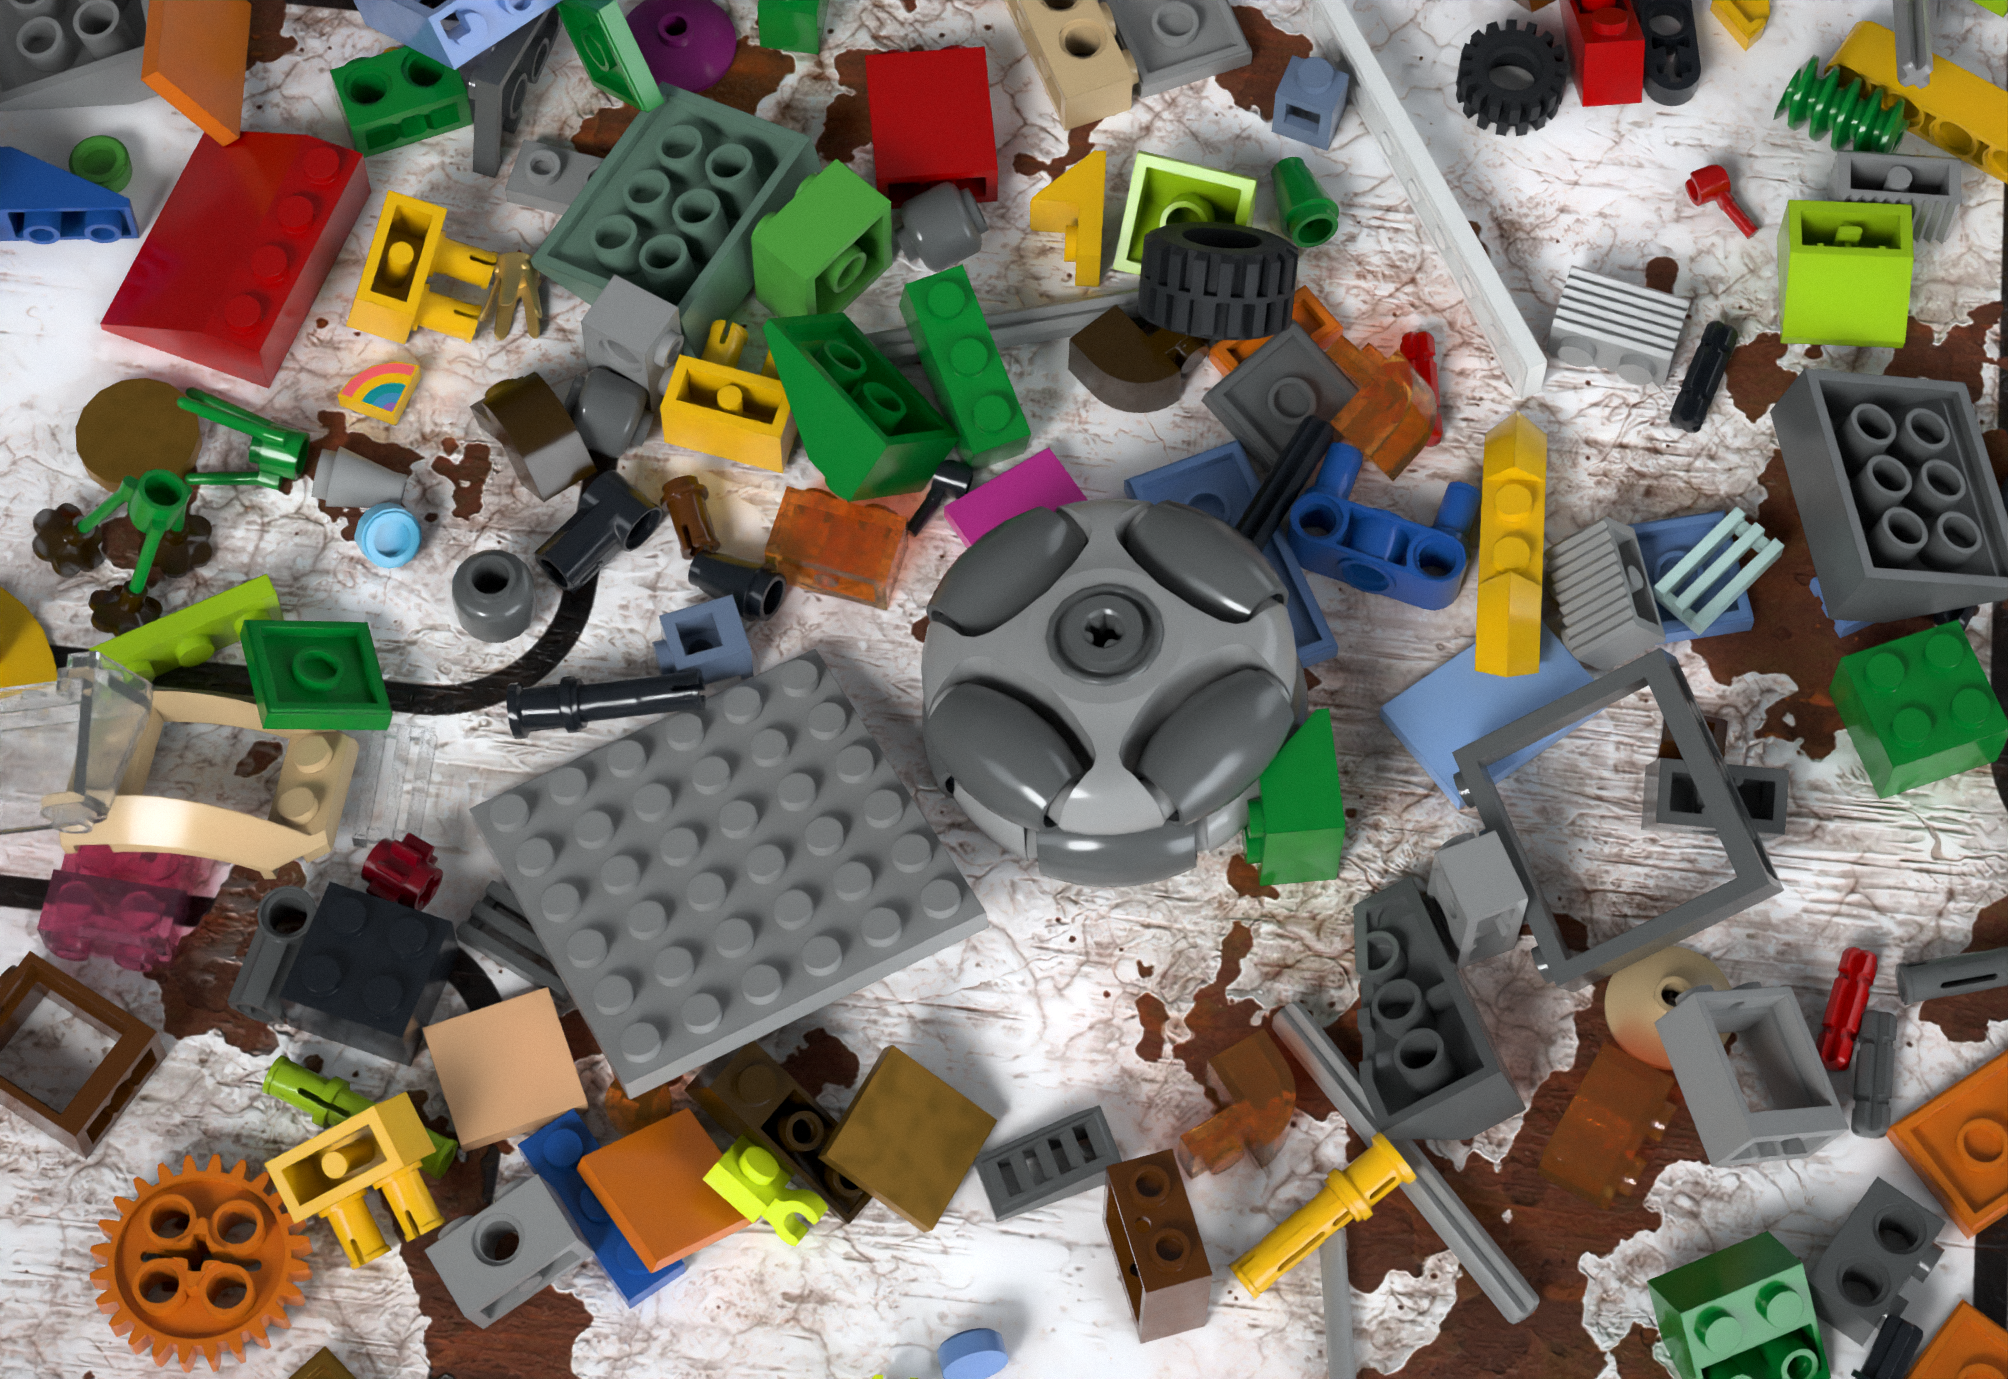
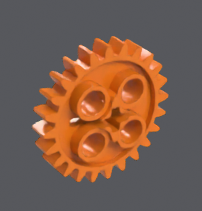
M213 1154L206 1171H198L192 1156L186 1155L182 1174L173 1176L170 1169L162 1162L158 1164L160 1182L154 1186H151L138 1176L133 1179L139 1195L134 1202L123 1197H114L113 1202L121 1215V1219L119 1221L100 1219L98 1226L103 1235L111 1242L91 1246L90 1252L95 1261L105 1265V1267L96 1269L89 1274L95 1289L107 1290L95 1299L102 1315L115 1313L108 1324L116 1337L131 1332L128 1345L135 1355L142 1353L153 1344L152 1357L156 1365L161 1368L175 1352L178 1353L179 1363L185 1373L191 1372L197 1355H205L212 1371L216 1372L220 1368L222 1352L230 1350L234 1357L243 1364L246 1362V1349L244 1345L246 1342L252 1339L259 1346L267 1350L271 1347L265 1329L270 1324L287 1330L292 1326L287 1314L283 1310L284 1304L304 1306L306 1301L304 1295L293 1282H304L312 1279L313 1273L309 1264L299 1260V1258L312 1253L313 1247L308 1236L297 1235L307 1226L305 1220L295 1224L279 1192L277 1191L271 1195L274 1182L269 1172H263L250 1182L251 1171L246 1160L241 1159L234 1166L230 1174L225 1173L219 1154ZM179 1217L190 1220L187 1229L181 1235L175 1238L158 1236L160 1227L166 1221ZM250 1223L257 1226L253 1236L243 1243L232 1244L224 1240L227 1232L237 1224ZM146 1254H158L162 1257L151 1259L146 1263L142 1261ZM203 1254L212 1255L213 1260L204 1261L201 1271H192L190 1265H199ZM256 1263L261 1264V1268L255 1272L246 1271L242 1268ZM166 1281L179 1284L176 1294L171 1299L163 1303L147 1301L148 1294L155 1285ZM229 1287H240L247 1290L244 1299L232 1308L222 1309L214 1306L216 1297L221 1291Z

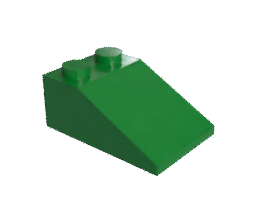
M844 312L768 318L762 327L807 456L825 476V483L828 488L848 502L922 492L935 474L939 464L945 460L961 436Z

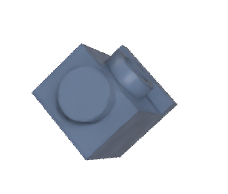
M1292 55L1275 94L1271 132L1328 151L1348 105L1349 97H1346L1349 74L1338 71L1323 58L1309 57L1303 59ZM1295 107L1319 114V124L1292 115Z
M733 595L659 615L662 639L652 642L661 675L691 672L694 669H700L705 685L740 675L741 680L754 677L751 647Z

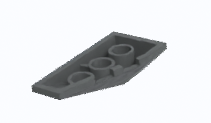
M1409 876L1354 905L1355 969L1360 976L1361 1009H1357V1025L1362 1034L1363 1062H1359V1082L1381 1133L1386 1139L1468 1140L1526 1110L1504 1059L1413 878Z

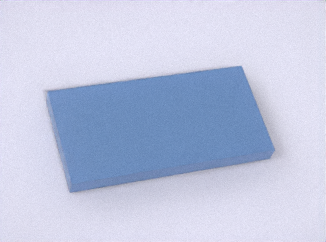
M1239 439L1124 480V492L1128 499L1150 501L1154 505L1165 500L1179 502L1207 511L1233 527L1236 526L1261 487ZM1279 524L1262 553L1269 559L1289 592L1286 607L1293 627L1296 651L1303 668L1336 657L1338 645Z

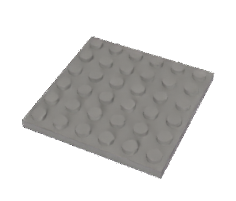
M816 648L707 698L705 710L679 711L469 808L475 827L629 1100L989 928L985 909Z

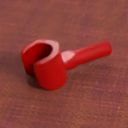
M1708 165L1690 173L1691 179L1686 181L1685 187L1691 201L1696 206H1701L1715 200L1719 208L1727 214L1747 239H1750L1759 231V228L1737 204L1735 198L1730 193V180L1722 166Z

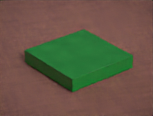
M562 0L554 5L594 87L646 113H649L665 102L617 0Z
M244 620L240 639L262 729L388 730L393 714L368 622Z

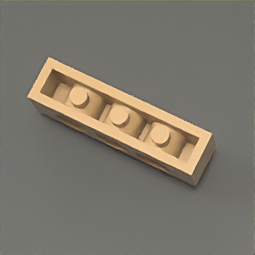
M1004 0L1064 131L1131 110L1133 84L1139 82L1138 70L1129 49L1120 50L1114 38L1116 36V25L1112 12L1105 1L1098 3L1097 0ZM1062 6L1066 7L1067 9L1057 10L1053 9L1052 7ZM1076 53H1086V54H1089L1090 56H1087V57H1078V56H1075V55H1073V54H1076Z

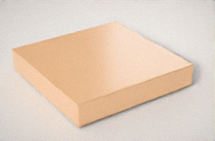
M548 987L422 1028L463 1153L546 1126L573 1108L578 1115L589 1111L588 1102Z

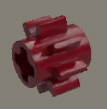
M411 832L406 834L402 842L397 839L392 841L389 838H383L372 849L361 871V879L369 883L366 892L419 911L423 910L435 896L443 878V871L434 866L438 861V858L432 855L435 847Z

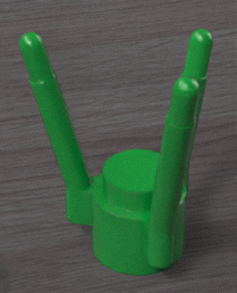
M195 387L186 389L187 397L181 396L177 399V405L181 409L253 436L248 459L249 462L259 465V471L190 472L184 478L187 484L209 486L259 485L279 490L283 477L292 480L300 478L308 456L310 446L309 433L277 424Z

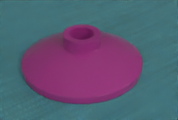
M645 0L637 5L625 18L657 86L663 81L692 93H698L717 83L728 72L734 61L737 43L733 23L726 12L711 0ZM672 31L684 32L679 36H671L667 34Z

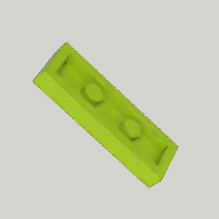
M266 573L91 647L89 652L105 691L140 690L148 686L155 677L180 666L192 667L207 661L214 652L241 641L240 632L244 620H284L277 593Z

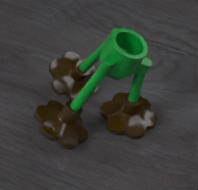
M153 469L146 471L139 480L130 475L125 476L119 489L87 516H83L80 509L71 503H63L55 510L42 509L33 519V527L37 535L32 541V548L39 559L51 562L54 571L64 578H72L80 570L92 572L102 561V555L98 546L102 541L103 535L98 524L122 504L128 503V514L133 525L137 528L139 538L141 539L138 546L139 559L132 579L126 581L124 585L113 586L110 591H94L88 602L90 609L93 611L90 619L93 627L104 633H113L117 637L161 618L163 607L158 600L147 596L148 589L145 586L151 567H160L163 574L167 577L181 578L189 572L191 567H204L210 562L212 547L208 541L212 535V526L205 517L190 515L186 509V504L193 492L190 485L185 484L175 473L165 469Z

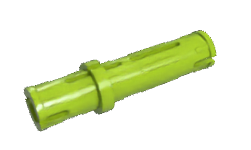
M280 1055L274 1061L262 1087L263 1093L273 1095L312 1115V1123L324 1129L329 1128L331 1125L336 1126L378 1104L351 1091L350 1082L338 1076L329 1080L291 1061L290 1058L284 1055ZM424 1127L436 1152L422 1158L423 1166L419 1167V1169L431 1174V1177L438 1180L443 1177L451 1165L457 1151L458 1142Z

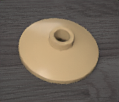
M1669 946L1612 975L1604 999L1605 1019L1613 1038L1627 1054L1645 1065L1657 1069L1673 1070L1654 1023L1674 1008L1664 1002L1662 993L1673 991L1681 994L1686 990L1701 985H1711L1714 991L1731 990L1732 988L1725 975L1709 959L1690 949ZM1731 1032L1718 1033L1723 1046L1728 1041Z

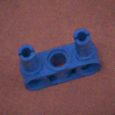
M1341 442L1330 444L1314 486L1307 488L1304 494L1291 507L1287 541L1299 566L1305 570L1347 583L1362 592L1383 595L1422 609L1435 611L1444 609L1454 603L1460 593L1462 579L1471 558V546L1467 539L1481 503L1482 493L1480 490L1467 483L1450 482L1433 525L1427 527L1403 519L1401 516L1388 510L1370 508L1349 501V496L1363 462V454L1360 450L1349 444ZM1312 526L1321 527L1328 534L1319 537L1311 536L1304 532L1303 529ZM1437 566L1444 569L1448 574L1440 577L1431 576L1424 572L1422 568Z

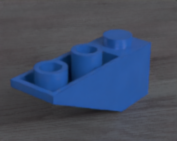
M11 146L0 147V241H30L45 245L55 243L58 240L90 239L98 243H112L119 239L139 238V227L129 198Z

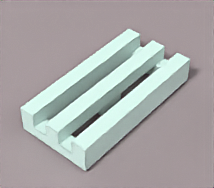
M1737 506L1654 586L1652 591L1657 602L1698 636L1782 555L1785 546L1776 538L1772 541L1764 536L1765 529L1757 522L1751 526L1745 521L1746 513ZM1733 534L1739 537L1678 598L1673 595ZM1750 548L1759 553L1697 614L1690 609Z

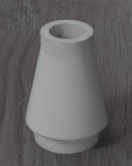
M339 446L337 452L322 449L311 497L326 500L325 507L371 508L376 504L387 502L401 505L408 475L392 471Z

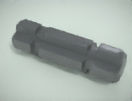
M1870 1010L1862 1015V1023L1858 1033L1860 1050H1857L1853 1100L1856 1103L1855 1108L1852 1109L1851 1130L1853 1134L1859 1137L1871 1139L1884 1138L1890 1125L1891 1108L1888 1105L1889 1099H1892L1895 1061L1893 1041L1896 1040L1898 1022L1896 1016L1890 1012Z

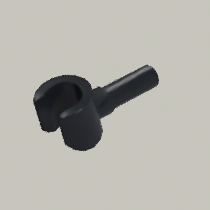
M952 459L942 461L936 469L931 489L927 493L925 500L903 529L911 536L916 537L941 505L945 495L958 499L967 494L973 481V467Z

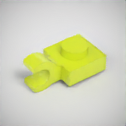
M743 1134L703 1178L708 1185L752 1223L760 1215L774 1227L777 1235L791 1246L796 1247L809 1231L804 1224L797 1220L794 1212L804 1215L808 1221L815 1225L828 1210L827 1204L818 1194L806 1189L790 1190L785 1186L792 1177L778 1166L775 1158L768 1151L755 1146Z

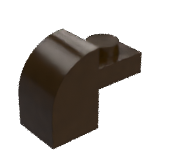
M1114 305L1069 339L1068 370L1098 400L1114 409L1130 413L1155 412L1179 401L1181 372L1185 374L1194 370L1205 359L1209 352L1210 339L1179 334L1164 328H1160L1148 337L1117 305Z
M535 371L526 377L506 379L494 384L486 391L485 398L470 406L479 427L502 444L521 485L543 502L597 471L568 412L550 386Z

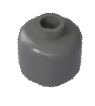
M948 181L937 184L904 201L900 210L904 225L894 229L897 240L908 261L912 262L920 258L924 265L934 272L942 271L978 253L982 247L981 234L989 231L983 214L969 187L959 190L955 184Z
M601 367L593 368L586 377L576 374L563 405L575 424L586 448L613 459L622 456L630 443L642 447L655 416L654 412L645 409L647 392L641 385Z
M483 550L470 555L459 565L452 579V599L456 616L461 627L473 638L487 643H504L519 637L530 627L537 612L534 580L528 566L515 554L503 550Z

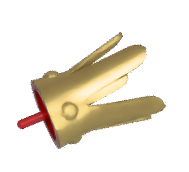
M521 250L504 253L497 257L493 270L495 283L478 319L479 321L485 320L499 292L494 335L498 341L504 340L509 333L518 298L523 299L529 335L533 339H538L540 334L539 318H542L538 287L541 285V272L533 268L530 261L533 256L523 253Z

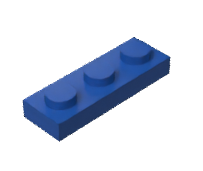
M574 1108L518 1144L521 1156L535 1175L539 1174L556 1188L595 1251V1254L592 1255L629 1309L686 1273L685 1264L680 1259L651 1274L578 1173L576 1168L581 1158L602 1147Z

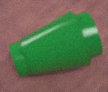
M1288 157L1276 163L1271 170V178L1273 180L1283 234L1293 240L1297 246L1304 248L1315 247L1325 243L1334 236L1338 229L1339 208L1305 165L1303 159Z

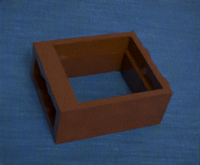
M29 951L18 966H10L0 976V1052L44 996L117 1043L62 1113L54 1110L2 1075H0V1104L87 1160L167 1054L156 1030Z
M1173 1149L1106 1166L1102 1222L1140 1344L1204 1327L1213 1274ZM1135 1264L1139 1273V1277H1136L1131 1274L1132 1266Z

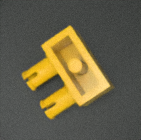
M388 190L346 326L404 345L410 330L416 331L417 327L420 326L471 344L482 306L429 291L430 284L425 282L427 276L432 278L434 272L487 290L498 252H490L445 237L447 231L442 230L447 208Z
M716 320L711 324L710 334L701 359L679 354L660 406L664 442L783 474L798 432V427L770 349L768 350L760 375L736 369L744 345L747 344L749 339L748 331L737 323L732 322L727 336L723 334L727 321Z
M406 1091L362 1111L264 1163L295 1224L317 1213L320 1219L327 1216L351 1263L352 1271L392 1250L389 1244L387 1245L363 1198L369 1194L366 1189L367 1187L372 1185L374 1190L382 1189L405 1234L404 1237L407 1242L446 1222L418 1171V1168L423 1166L421 1159L436 1152V1149Z

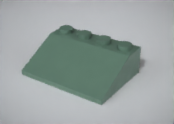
M662 81L658 89L665 102L649 113L640 110L530 261L533 268L591 306L614 274L677 306L679 309L681 335L684 336L683 355L701 359L710 334L709 330L712 322L716 320H726L728 322L755 284L751 237L756 225L766 214L771 211L778 213L794 198L799 185L808 175L813 172L821 173L823 169L812 137Z

